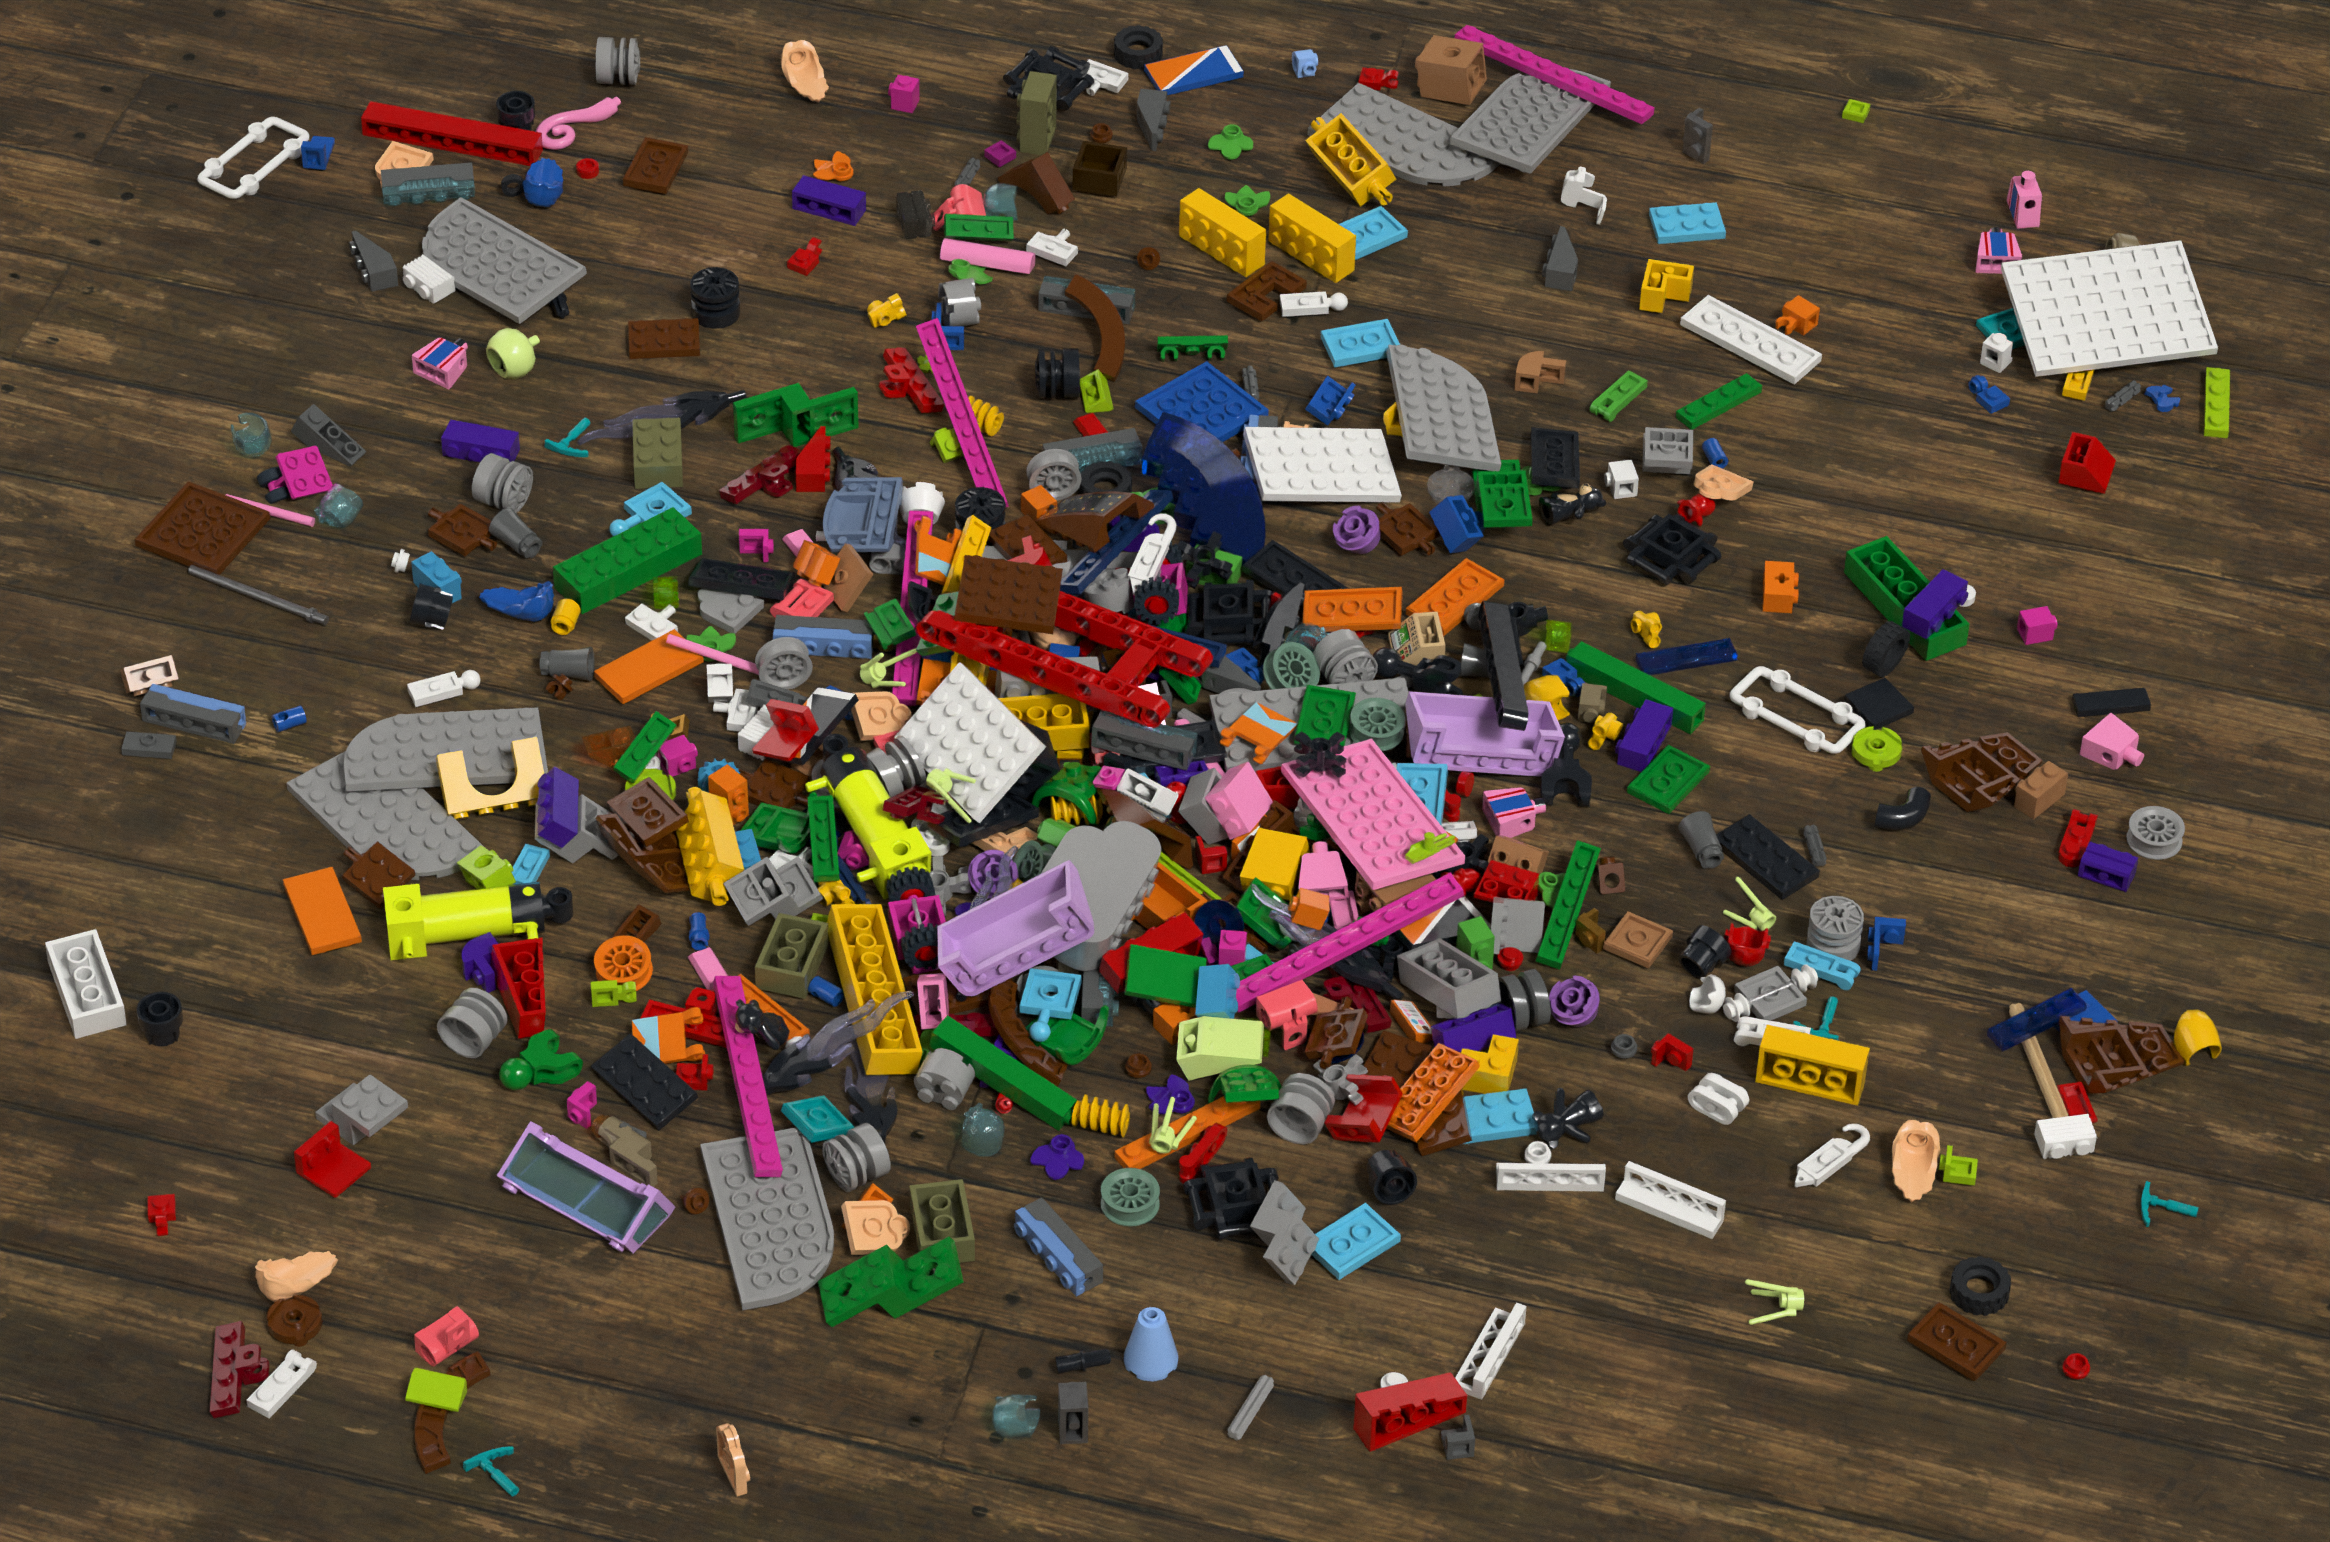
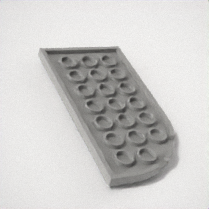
M1570 69L1571 71L1583 76H1587L1589 79L1594 80L1600 84H1605L1608 87H1610L1611 81L1605 80L1603 78L1594 76L1589 73ZM1518 73L1505 80L1451 136L1450 144L1531 174L1595 104L1529 74L1521 75Z
M1360 83L1355 85L1321 116L1326 123H1329L1342 113L1387 162L1395 176L1413 183L1427 185L1428 182L1442 183L1443 186L1460 185V181L1469 179L1476 181L1488 175L1500 165L1497 161L1451 145V136L1459 128ZM1309 126L1308 135L1312 136L1316 131Z
M462 197L445 208L428 225L429 231L422 241L424 255L454 276L456 288L519 324L587 274L586 267Z
M1389 344L1386 353L1407 459L1488 471H1500L1501 460L1487 395L1482 384L1462 366L1432 353L1426 348L1416 349L1405 345Z
M1405 678L1317 685L1319 687L1356 692L1354 706L1364 699L1385 698L1399 705L1405 714V702L1409 693ZM1306 687L1209 695L1212 717L1216 722L1220 736L1224 728L1230 727L1256 702L1298 723ZM1296 729L1269 754L1263 764L1253 761V758L1257 755L1254 753L1257 746L1236 736L1229 747L1224 746L1227 752V758L1223 761L1225 771L1227 772L1230 768L1248 761L1254 771L1281 766L1283 763L1294 761L1300 755H1305L1294 751V747L1298 745L1294 743ZM1349 730L1345 746L1355 744L1349 734Z
M538 708L398 714L380 720L357 734L347 747L344 756L346 791L441 787L436 756L461 750L463 752L467 777L471 785L514 783L515 767L510 744L512 741L537 737L543 770L547 774L548 767Z
M345 752L287 782V790L347 848L351 846L352 849L361 855L378 841L415 870V876L411 880H419V876L436 875L437 878L457 873L461 871L457 862L482 845L451 815L448 816L447 811L423 788L346 791L344 781Z
M797 1127L774 1131L783 1168L781 1177L754 1176L746 1136L700 1144L704 1166L742 1310L774 1305L799 1296L811 1288L823 1276L833 1256L834 1230L810 1142Z

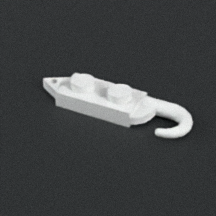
M1158 514L1153 516L1148 522L1151 526L1156 521L1162 520L1167 523V528L1164 534L1155 533L1148 535L1141 545L1128 574L1134 596L1135 591H1137L1135 588L1141 585L1143 580L1149 583V578L1153 577L1155 581L1165 559L1177 526L1175 520L1170 515Z
M1859 1124L1844 1126L1842 1131L1854 1130L1859 1132L1861 1137L1854 1143L1841 1138H1832L1797 1165L1798 1174L1795 1187L1812 1184L1817 1187L1851 1161L1855 1154L1867 1146L1870 1141L1869 1131Z

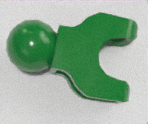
M548 1029L530 1038L527 1049L520 1052V1058H509L500 1068L499 1077L502 1084L513 1091L524 1089L530 1082L533 1085L544 1082L562 1084L580 1074L583 1060L574 1052L555 1054L559 1048V1035L554 1030Z

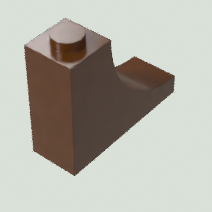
M1048 152L1019 164L997 177L1001 185H1015L1030 193L1041 204L1047 215L1055 211L1057 214L1064 212L1070 208L1068 203L1075 200Z

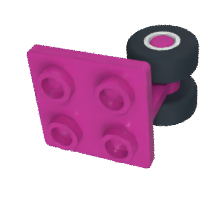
M317 446L279 453L276 455L279 466L267 469L257 476L260 487L269 488L270 492L265 495V499L270 504L288 498L298 499L329 492L334 488Z

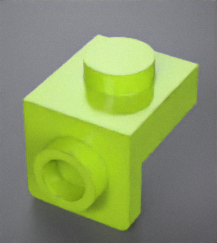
M942 428L934 433L929 443L931 447L936 445L944 463L964 456L954 428L949 430Z
M1947 1145L1946 1155L1941 1154L1939 1170L1944 1171L1943 1182L1975 1186L1978 1159L1952 1156L1953 1146Z

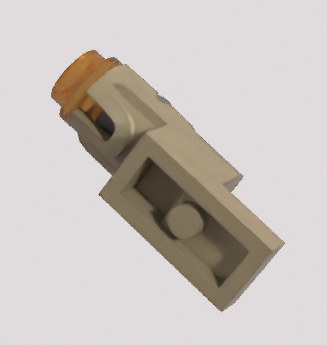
M598 1116L592 1124L591 1131L596 1139L603 1142L610 1149L611 1165L646 1186L649 1184L654 1187L658 1184L657 1166L650 1160L652 1151L651 1142L647 1139V1133L614 1116Z

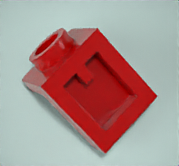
M1668 1033L1661 1041L1657 1040L1652 1046L1651 1064L1657 1067L1666 1059L1672 1065L1686 1072L1692 1066L1694 1048Z
M703 1054L702 1064L677 1063L676 1074L693 1090H707L708 1080H713L714 1065L709 1064L708 1054Z

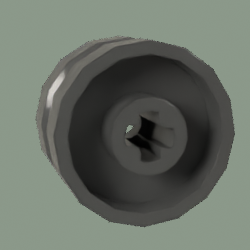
M1536 969L1522 971L1518 977L1514 974L1498 977L1501 1001L1497 1003L1511 1008L1515 1032L1527 1029L1529 1024L1532 1027H1537L1549 1023L1551 1016L1549 996L1545 983Z

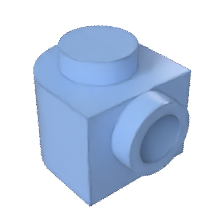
M1311 49L1292 52V66L1297 78L1315 76L1318 57Z

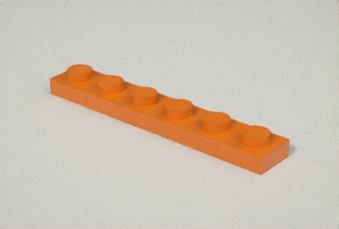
M1223 1096L1169 1123L1168 1126L1174 1129L1176 1138L1192 1116L1197 1117L1193 1126L1180 1141L1177 1150L1203 1138L1204 1132L1209 1125L1212 1126L1217 1122L1227 1126L1259 1110L1260 1100L1226 1103ZM1151 1133L1115 1150L1114 1158L1123 1168L1142 1169L1177 1150L1171 1149L1169 1153L1155 1151L1149 1144Z

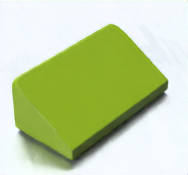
M1099 369L1080 379V390L1086 413L1105 412L1114 409L1107 379Z
M414 1368L405 1400L458 1412L467 1393L466 1379Z

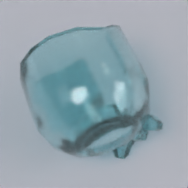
M1005 183L991 185L985 191L983 197L986 216L1004 214L1005 217H1013V220H1018L1014 202L1018 186Z
M254 413L239 414V423L250 424L239 431H235L234 425L231 424L232 438L236 450L247 457H257L269 450L272 443L271 431L267 421Z
M335 483L322 498L319 507L314 509V512H316V516H319L320 523L326 522L335 528H345L353 523L364 505L356 493Z
M1313 623L1299 624L1289 632L1285 643H1300L1313 653L1317 644L1327 636L1325 627L1320 628Z
M978 1103L976 1106L970 1107L968 1112L964 1114L966 1118L962 1126V1144L967 1151L978 1156H992L1001 1149L1005 1125L998 1113L990 1109H984L982 1104Z
M1012 1394L1005 1397L997 1396L995 1398L997 1402L992 1412V1423L996 1432L1007 1439L1031 1438L1038 1425L1040 1409L1025 1410V1405L1029 1400H1036L1037 1396Z

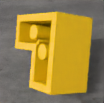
M1648 259L1641 288L1639 310L1662 313L1666 298L1689 302L1694 266Z
M1493 1034L1488 1053L1462 1048V1054L1478 1060L1480 1064L1478 1070L1463 1086V1090L1482 1094L1509 1091L1517 1062L1519 1039Z

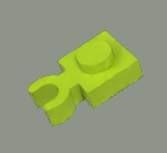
M617 980L591 982L592 1007L618 1006V1000L629 1003L637 1001L636 982L629 981L622 985H617Z

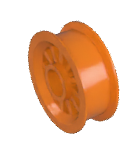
M623 935L610 938L599 946L594 956L598 981L617 980V985L632 981L636 982V991H638L651 979L653 966L650 950L642 940L636 937Z

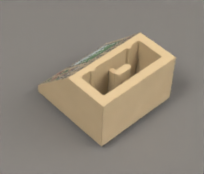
M1438 611L1413 613L1401 623V629H1393L1388 633L1390 647L1400 654L1404 662L1417 666L1423 658L1434 659L1438 655H1445V641Z

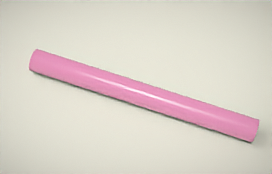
M226 494L229 497L270 512V516L310 527L314 526V517Z
M669 634L666 643L725 664H732L734 667L759 675L755 663Z

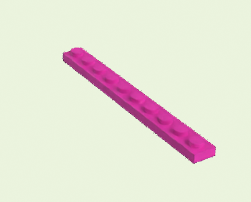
M1466 25L1455 34V39L1483 43L1484 55L1637 123L1643 124L1654 115L1655 107L1646 104L1644 101L1632 98L1605 84H1600L1589 79L1587 76L1575 73L1569 68L1557 65L1530 51L1516 47L1512 43L1500 40L1494 35L1484 33L1473 26Z
M936 318L917 325L918 334L975 486L991 488L999 492L1004 497L1007 508L1009 507L940 322Z
M909 511L900 606L914 627L916 636L897 644L896 656L917 648L921 639L916 631L918 621L913 612H911L908 602V583L912 581L924 587L928 586V579L915 574L917 532L914 528V523L917 520L921 521L922 516L929 517L931 519V526L928 534L932 536L933 511ZM918 652L895 663L894 681L905 682L906 685L904 687H893L892 694L897 697L900 704L906 706H917L916 700L921 656Z
M1450 872L1241 980L1240 987L1236 992V999L1238 1001L1237 1012L1239 1013L1255 1005L1256 997L1303 980L1463 897L1464 891Z
M715 976L713 986L754 1176L781 1177L783 1168L754 1036L752 1033H740L735 1028V1014L739 1008L736 1005V1001L741 999L746 1004L741 977Z

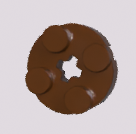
M293 1295V1299L284 1301V1298L277 1300L272 1304L267 1313L269 1334L283 1343L293 1344L297 1347L306 1345L308 1340L315 1337L322 1327V1313L319 1305L312 1298L303 1295ZM296 1317H300V1320L297 1322H290L289 1320L295 1319Z

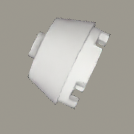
M916 482V487L908 489L903 486L902 503L899 506V510L904 522L908 524L909 511H933V524H935L945 504L943 492L935 490L934 484L926 482Z

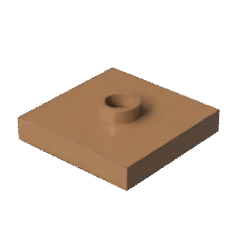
M845 543L837 555L841 559L830 584L822 585L826 590L834 593V601L841 611L848 612L873 576V573L853 546Z
M1627 911L1604 942L1603 949L1649 969L1673 937V930Z

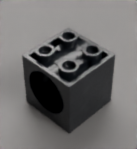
M1020 720L1046 746L1008 790V792L1026 799L1060 772V768L1048 731Z

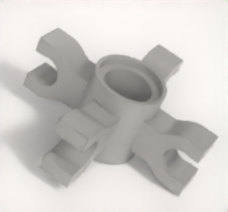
M943 856L932 857L933 871L930 872V876L933 881L935 894L939 895L943 913L946 916V902L951 899L953 892L971 893V884L968 873L949 877L946 867L943 865Z
M1357 1054L1350 1058L1345 1067L1342 1065H1332L1322 1069L1319 1066L1321 1059L1313 1065L1320 1073L1318 1075L1319 1079L1328 1085L1336 1100L1348 1098L1354 1105H1357L1364 1099L1357 1092L1359 1090L1358 1086L1346 1079L1348 1074L1361 1075L1368 1073L1367 1068L1361 1065L1363 1059Z

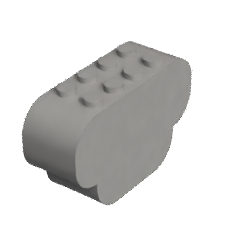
M1119 821L1110 824L1104 831L1092 826H1078L1065 834L1042 873L1068 860L1073 863L1078 870L1094 921V934L1090 939L1054 956L1059 962L1076 970L1090 971L1100 967L1102 956L1107 951L1119 948L1122 941L1120 939L1122 933L1127 935L1133 923L1131 920L1133 915L1138 916L1144 905L1142 901L1144 897H1150L1155 887L1153 882L1159 873V870L1156 868L1161 853V845L1158 838L1150 830L1133 822Z

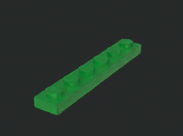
M1579 840L1576 841L1536 962L1560 970L1601 848Z

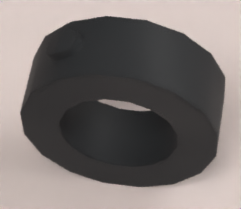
M517 174L505 176L501 181L503 193L510 197L520 195L524 191L522 177ZM510 183H518V186L515 188L507 187Z

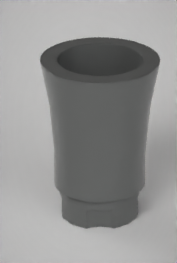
M512 508L500 511L490 523L489 533L506 543L518 554L523 555L525 558H533L539 553L542 546L541 539L520 519Z
M1464 643L1461 657L1462 673L1459 677L1489 678L1484 649Z
M592 647L541 652V675H551L552 677L554 674L559 676L562 673L567 678L592 681L595 667Z
M1698 811L1683 818L1679 823L1678 830L1689 844L1697 861L1700 862L1703 868L1712 869L1720 865L1724 859V854L1714 830L1711 815L1705 811Z

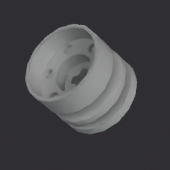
M598 37L596 45L597 84L612 85L615 75H619L620 84L625 85L626 75H628L629 84L636 85L640 72V51L637 38L630 39L629 48H627L626 38H621L619 48H615L613 37Z
M490 453L484 457L476 469L472 483V496L476 501L491 506L495 505L496 508L501 510L512 508L517 513L525 505L533 483V471L529 466L514 461L510 462L507 458Z
M1340 629L1331 632L1317 644L1313 652L1320 672L1329 684L1372 681L1377 673L1378 664L1375 658L1365 648L1357 634L1350 629Z
M903 736L894 738L893 742H887L885 744L886 753L880 748L867 753L890 798L904 791L903 784L909 789L915 786L916 783L922 784L926 782V773L915 749Z
M1828 896L1816 901L1810 909L1806 946L1849 961L1853 960L1860 950L1864 913L1861 907L1853 900L1843 896Z
M468 988L460 994L452 1007L448 1008L439 1019L437 1030L442 1041L451 1050L466 1058H477L484 1053L492 1040L503 1030L507 1024V1014L499 1001L488 992L478 988Z
M1303 1073L1292 1074L1285 1079L1279 1090V1099H1274L1268 1110V1123L1272 1130L1284 1140L1302 1145L1312 1143L1317 1139L1323 1128L1324 1121L1334 1107V1094L1328 1085L1317 1077Z
M862 1123L848 1130L846 1136L844 1134L837 1135L835 1139H829L823 1144V1156L827 1168L834 1181L845 1192H851L858 1186L865 1185L867 1179L875 1180L888 1174L891 1169L887 1148L879 1133L868 1123Z

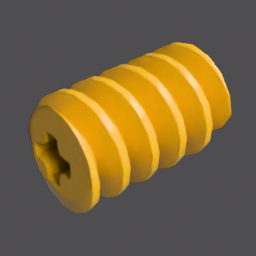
M969 396L968 399L980 431L982 433L986 432L989 436H994L1002 426L1004 413L998 414L999 408L997 406L991 408L990 403L986 402L983 404L982 400L977 399L975 401L973 396Z
M1093 795L1088 800L1095 811L1096 824H1100L1101 817L1103 816L1102 800L1100 796L1096 800ZM1050 796L1052 819L1056 821L1064 819L1068 823H1070L1071 819H1074L1076 825H1079L1081 818H1084L1086 825L1090 824L1086 815L1069 800L1066 801L1062 797H1058L1056 802L1054 796Z
M1085 1094L1082 1100H1077L1074 1106L1072 1126H1077L1080 1122L1082 1128H1087L1090 1125L1093 1131H1097L1100 1127L1102 1133H1107L1111 1129V1134L1117 1136L1121 1131V1136L1125 1137L1130 1119L1128 1104H1125L1122 1110H1119L1118 1102L1115 1101L1112 1108H1109L1108 1099H1105L1102 1105L1098 1104V1097H1094L1093 1101L1088 1103V1095Z

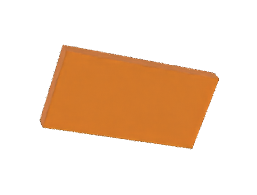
M674 629L595 670L594 677L622 704H625L703 663L704 658L702 655L666 643L669 634L685 639Z
M333 867L283 879L284 888L312 955L362 942L361 934Z
M1438 1043L1400 1088L1403 1095L1386 1129L1417 1142L1480 1067L1478 1060Z

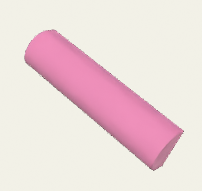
M944 238L941 246L940 259L952 262L954 259H963L968 261L970 265L1030 274L1035 266V253L947 238Z

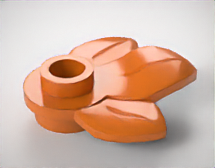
M839 151L833 155L832 161L815 159L814 166L816 172L813 173V176L820 180L835 179L846 181L853 176V168L850 165L851 160L847 155Z

